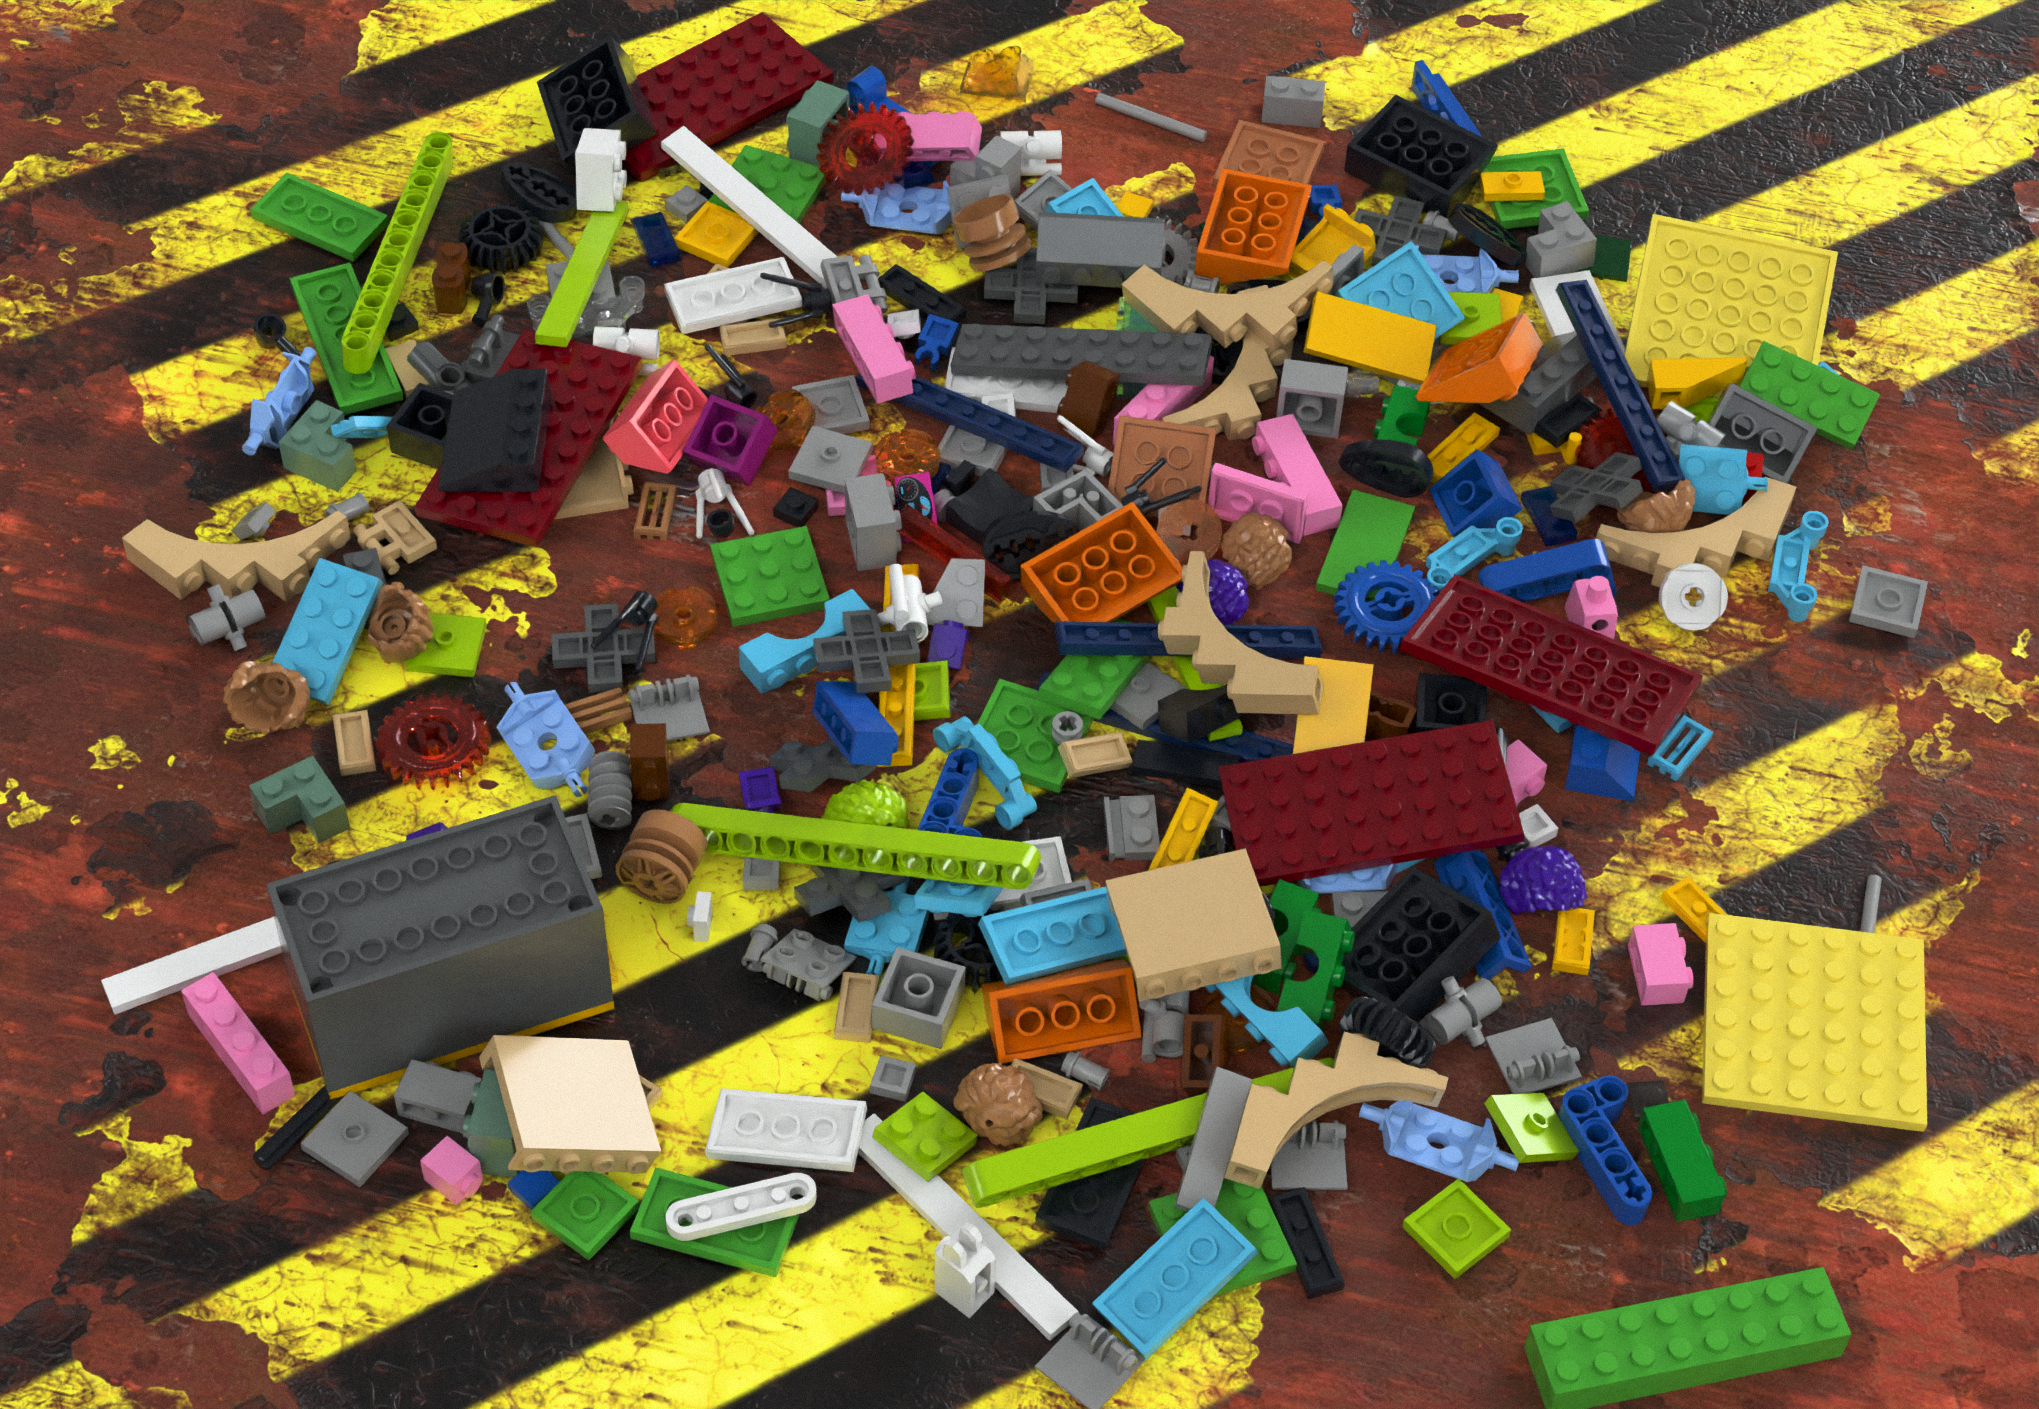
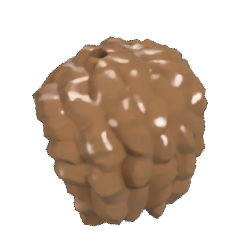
M1685 479L1684 481L1680 480L1674 490L1670 492H1658L1656 494L1642 492L1632 500L1630 505L1617 509V518L1629 531L1647 533L1684 531L1694 509L1696 489L1689 479Z
M1259 512L1247 513L1241 516L1240 519L1232 522L1231 527L1223 535L1222 542L1218 546V548L1222 549L1223 559L1228 560L1229 564L1236 567L1244 576L1248 585L1253 586L1256 590L1262 589L1264 585L1274 583L1280 574L1288 570L1292 559L1291 548L1286 543L1289 535L1288 531L1277 519L1267 514L1262 515Z
M393 582L391 585H383V588L378 592L375 606L369 619L370 627L367 631V639L380 652V656L385 663L404 662L409 658H414L417 653H423L426 650V644L431 642L433 638V624L429 617L430 609L412 590H404L402 583Z
M245 661L238 666V669L235 670L227 685L223 688L225 692L223 703L228 705L227 710L231 713L232 720L237 724H244L246 731H255L259 734L268 735L280 729H293L297 724L303 722L305 711L310 703V689L307 679L301 676L300 672L283 668L279 663L266 664Z
M1001 1062L984 1064L973 1069L959 1084L958 1092L953 1101L954 1107L959 1111H963V1117L972 1127L973 1131L980 1137H988L996 1146L998 1144L1008 1146L1027 1139L1033 1131L1034 1125L1043 1117V1107L1036 1100L1037 1096L1033 1092L1034 1084L1028 1080L1027 1073L1020 1072L1018 1068L1012 1065L1006 1067Z

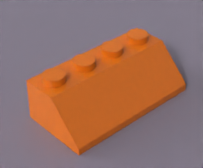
M1123 959L1081 966L1010 985H1005L1004 981L981 985L987 1024L998 1063L1001 1062V1064L1013 1062L1015 1058L1024 1060L1142 1038L1132 968Z

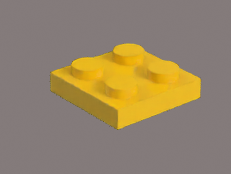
M706 201L675 236L674 244L676 248L711 263H718L729 268L759 231L739 214Z

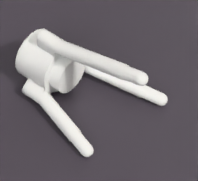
M1059 415L1057 420L1068 429L1064 430L1088 447L1083 456V462L1086 463V467L1074 464L1073 471L1079 473L1087 469L1094 477L1096 474L1105 477L1111 471L1113 452L1096 443L1074 424Z
M713 468L703 471L698 477L700 488L695 491L697 498L696 537L700 539L703 536L704 501L718 503L725 497H727L750 536L754 535V530L733 495L731 486L725 483L723 473Z

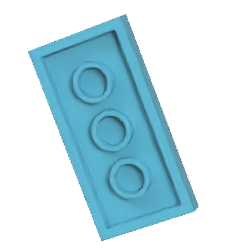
M319 558L272 663H279L283 668L300 672L301 676L307 679L310 699L330 705L384 582L378 577Z
M1106 886L983 916L978 923L1005 985L1127 955L1115 915L1111 914L1108 906Z
M1203 1197L1092 1304L1147 1360L1248 1264L1258 1252Z

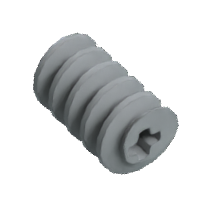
M600 752L590 760L588 766L589 796L587 799V816L595 826L602 829H623L630 825L632 821L630 813L632 810L631 789L633 783L631 780V767L629 766L631 763L630 758L621 752Z

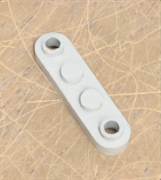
M791 1173L679 1200L673 1203L666 1212L667 1231L677 1240L689 1241L801 1214L814 1206L817 1197L816 1184L806 1174ZM796 1194L803 1196V1198L798 1200L791 1197ZM684 1221L692 1223L690 1226H680V1223Z

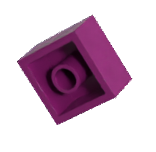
M711 394L682 452L694 465L706 470L711 468L718 469L723 473L724 477L750 486L778 429L767 415Z

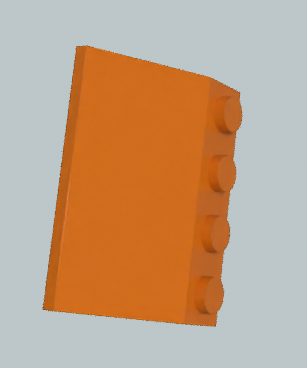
M1222 168L1196 252V275L1211 279L1220 277V283L1228 284L1287 274L1312 185Z
M1523 312L1444 349L1415 395L1417 400L1426 402L1491 403L1497 399L1503 402L1517 395L1520 385L1525 381L1524 378L1531 370V365L1537 359V354L1543 345L1526 313Z
M1131 502L1021 565V585L1037 607L1054 623L1056 621L1113 622L1181 583L1183 567L1134 502Z

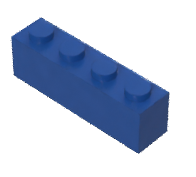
M817 681L812 713L848 762L858 765L891 766L892 755L898 749V735L865 693L857 694L855 682Z

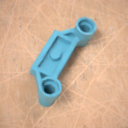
M1819 511L1806 512L1802 517L1800 527L1785 536L1778 534L1775 544L1768 591L1774 592L1787 608L1788 617L1795 622H1803L1807 619L1808 613L1814 608L1817 599L1815 588L1804 582L1809 550L1815 549L1818 546L1820 538L1825 535L1829 523L1828 518Z
M1504 517L1497 522L1496 528H1476L1474 525H1471L1427 557L1425 566L1430 569L1427 574L1430 582L1429 587H1436L1441 592L1454 574L1461 577L1494 552H1498L1503 556L1512 555L1516 544L1521 539L1523 530L1521 522L1512 517Z
M963 716L951 724L945 722L933 729L934 741L942 752L948 753L961 746L962 748L973 750L978 755L979 769L1005 800L995 806L996 818L1006 830L1013 829L1023 822V818L1037 810L1034 798L1029 793H1025L1020 780L1021 774L1018 766L1011 758L1006 757L998 747L995 737L991 733L986 732L980 723L973 725L969 718Z

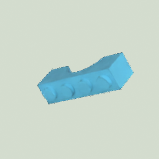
M850 589L824 603L825 620L815 633L800 639H783L767 632L739 646L740 669L761 694L777 689L784 685L785 682L800 674H806L816 667L813 650L814 638L845 636L842 612L869 610L870 608L853 589Z
M1254 975L1235 979L1231 982L1204 986L1208 992L1213 993L1217 990L1224 997L1220 1003L1234 1018L1240 1014L1248 1022L1244 1028L1258 1043L1265 1039L1272 1047L1268 1051L1269 1054L1282 1068L1287 1064L1292 1068L1295 1067L1298 1057L1305 1060L1312 1059L1329 1043L1322 1030L1298 1006L1281 1012L1267 1011L1256 1006L1252 1002L1250 987Z

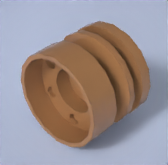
M1000 194L979 200L959 211L952 219L959 240L969 242L965 246L964 252L970 257L969 264L974 271H988L1009 264L1023 256L1031 248V241L1025 235V226L1021 223H1015L1019 219L1020 214L1011 195Z
M649 810L644 812L638 819L630 835V841L623 849L622 855L615 866L616 875L631 892L646 900L662 904H672L681 901L694 877L693 872L699 866L707 850V839L701 829L687 818L666 810Z

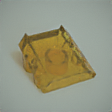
M1017 45L1008 46L1000 53H994L991 49L971 53L960 86V93L1026 103L1032 76H1035L1033 60L1025 55Z

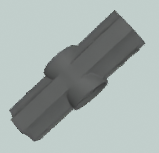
M422 341L414 346L411 353L407 356V362L435 389L453 395L454 391L472 385L465 378V371L462 366L449 362L429 341Z

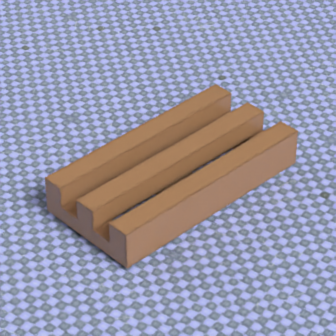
M644 482L633 530L634 539H641V535H647V540H654V536H659L660 541L667 542L677 495V485ZM651 491H656L649 526H644ZM668 492L661 527H657L663 494Z
M621 687L565 704L576 722L588 719L577 723L584 734L633 719L630 706L628 707L627 700L623 697ZM619 708H620V710H617V711H614V712H611V713H608V714H605V715H602V716H601V714H604V713H607V712H610V711H613V710H616V709H619Z

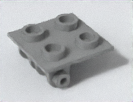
M688 674L686 677L673 679V683L668 678L665 679V685H661L658 680L655 681V687L653 683L642 686L638 684L635 685V689L629 690L628 696L636 724L666 723L667 741L710 733L698 691L699 682L697 676L690 677Z
M794 928L762 956L760 961L764 962L762 971L767 973V978L784 985L786 984L789 988H792L796 983L795 990L797 992H802L804 989L803 994L817 1001L821 999L827 1001L833 991V988L829 985L857 959V956L845 952L843 948L837 945H830L813 937L809 932L799 931Z
M1552 1018L1485 1037V1041L1512 1094L1534 1093L1582 1079V1075L1575 1062L1580 1060L1579 1051L1576 1047L1570 1048L1565 1044Z
M1313 1120L1295 1133L1283 1145L1271 1162L1272 1190H1296L1303 1187L1306 1190H1347L1344 1147L1346 1124L1339 1123L1338 1120H1334L1333 1123H1316V1120Z
M1077 1312L1068 1323L1072 1328L1035 1365V1368L1087 1409H1101L1143 1364L1145 1359L1087 1314L1080 1315Z

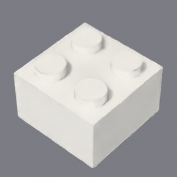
M584 128L575 152L577 210L614 212L617 201L622 200L623 188H626L627 171L622 170V160L626 158V142L621 141V130Z

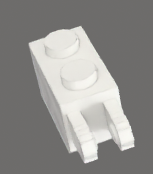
M967 1222L952 1237H944L934 1251V1291L970 1318L995 1293L996 1258L991 1250L983 1245V1237L980 1231L974 1225Z

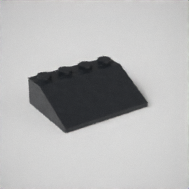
M611 35L537 81L564 163L576 161L575 152L584 128L621 130V141L626 142V150L636 147L656 134L630 57Z
M1395 95L1347 145L1344 171L1394 197L1399 196L1424 202V212L1428 213L1430 210L1435 212L1437 210L1440 211L1441 216L1448 219L1456 204L1465 202L1480 178V174L1483 173L1495 154L1498 145Z
M512 369L453 392L438 485L439 492H539L552 397L547 369Z
M1412 867L1351 928V931L1355 932L1354 943L1351 952H1345L1341 966H1345V975L1341 987L1353 998H1374L1378 1002H1384L1388 1006L1396 1008L1399 1012L1407 1014V1017L1419 1023L1446 994L1441 981L1447 977L1454 976L1458 983L1501 939L1492 912L1417 868Z

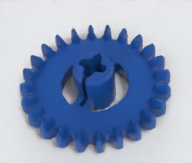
M1380 560L1379 566H1376L1374 562H1368L1366 569L1362 566L1355 567L1354 573H1347L1345 581H1341L1338 584V591L1334 595V602L1336 603L1334 605V613L1339 614L1337 618L1338 625L1345 624V635L1356 630L1354 643L1359 642L1365 636L1367 637V650L1377 641L1380 654L1388 643L1391 645L1395 655L1399 643L1402 642L1404 636L1438 596L1440 590L1436 587H1429L1430 582L1428 578L1422 579L1423 572L1420 570L1412 572L1411 565L1406 564L1402 568L1397 561H1393L1392 565H1388L1385 560ZM1382 588L1376 593L1375 600L1365 603V598L1370 592ZM1413 606V611L1408 617L1401 619L1403 608Z

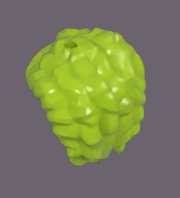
M864 779L859 782L856 781L851 785H846L842 788L841 792L833 794L826 805L827 808L824 815L821 816V819L905 829H908L909 824L906 811L907 804L904 797L890 787Z

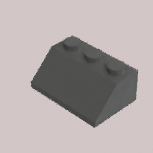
M1729 382L1726 384L1707 421L1708 424L1726 434L1719 446L1720 448L1747 450V452L1764 454L1762 473L1784 483H1788L1817 430V427Z

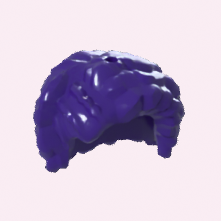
M1209 559L1207 563L1210 569L1209 598L1211 608L1222 624H1233L1235 621L1242 619L1247 611L1249 604L1246 593L1248 582L1241 572L1231 564L1218 559ZM1183 582L1176 586L1180 592L1183 591Z
M1536 846L1524 849L1511 858V861L1505 865L1500 874V895L1505 899L1506 906L1512 909L1514 915H1519L1520 912H1527V910L1532 913L1537 909H1545L1547 912H1551L1554 909L1568 911L1570 908L1576 909L1577 907L1584 906V901L1587 898L1585 880L1582 877L1583 872L1580 865L1568 851L1557 846Z

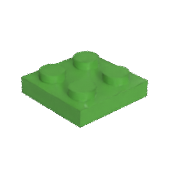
M574 1171L568 1173L531 1210L532 1220L587 1260H590L638 1211L640 1205L638 1199L603 1174Z

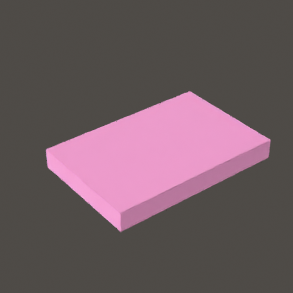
M1215 463L1211 470L1207 514L1229 522H1234L1247 513L1259 512L1262 515L1267 514L1277 519L1288 531V541L1299 544L1303 536L1308 492Z

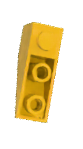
M1747 357L1651 359L1647 377L1651 409H1664L1670 401L1686 408L1723 391L1728 382L1735 385L1741 383L1746 369Z

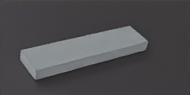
M1218 1066L1214 1069L1174 1203L1175 1208L1188 1212L1203 1197L1215 1208L1252 1079Z

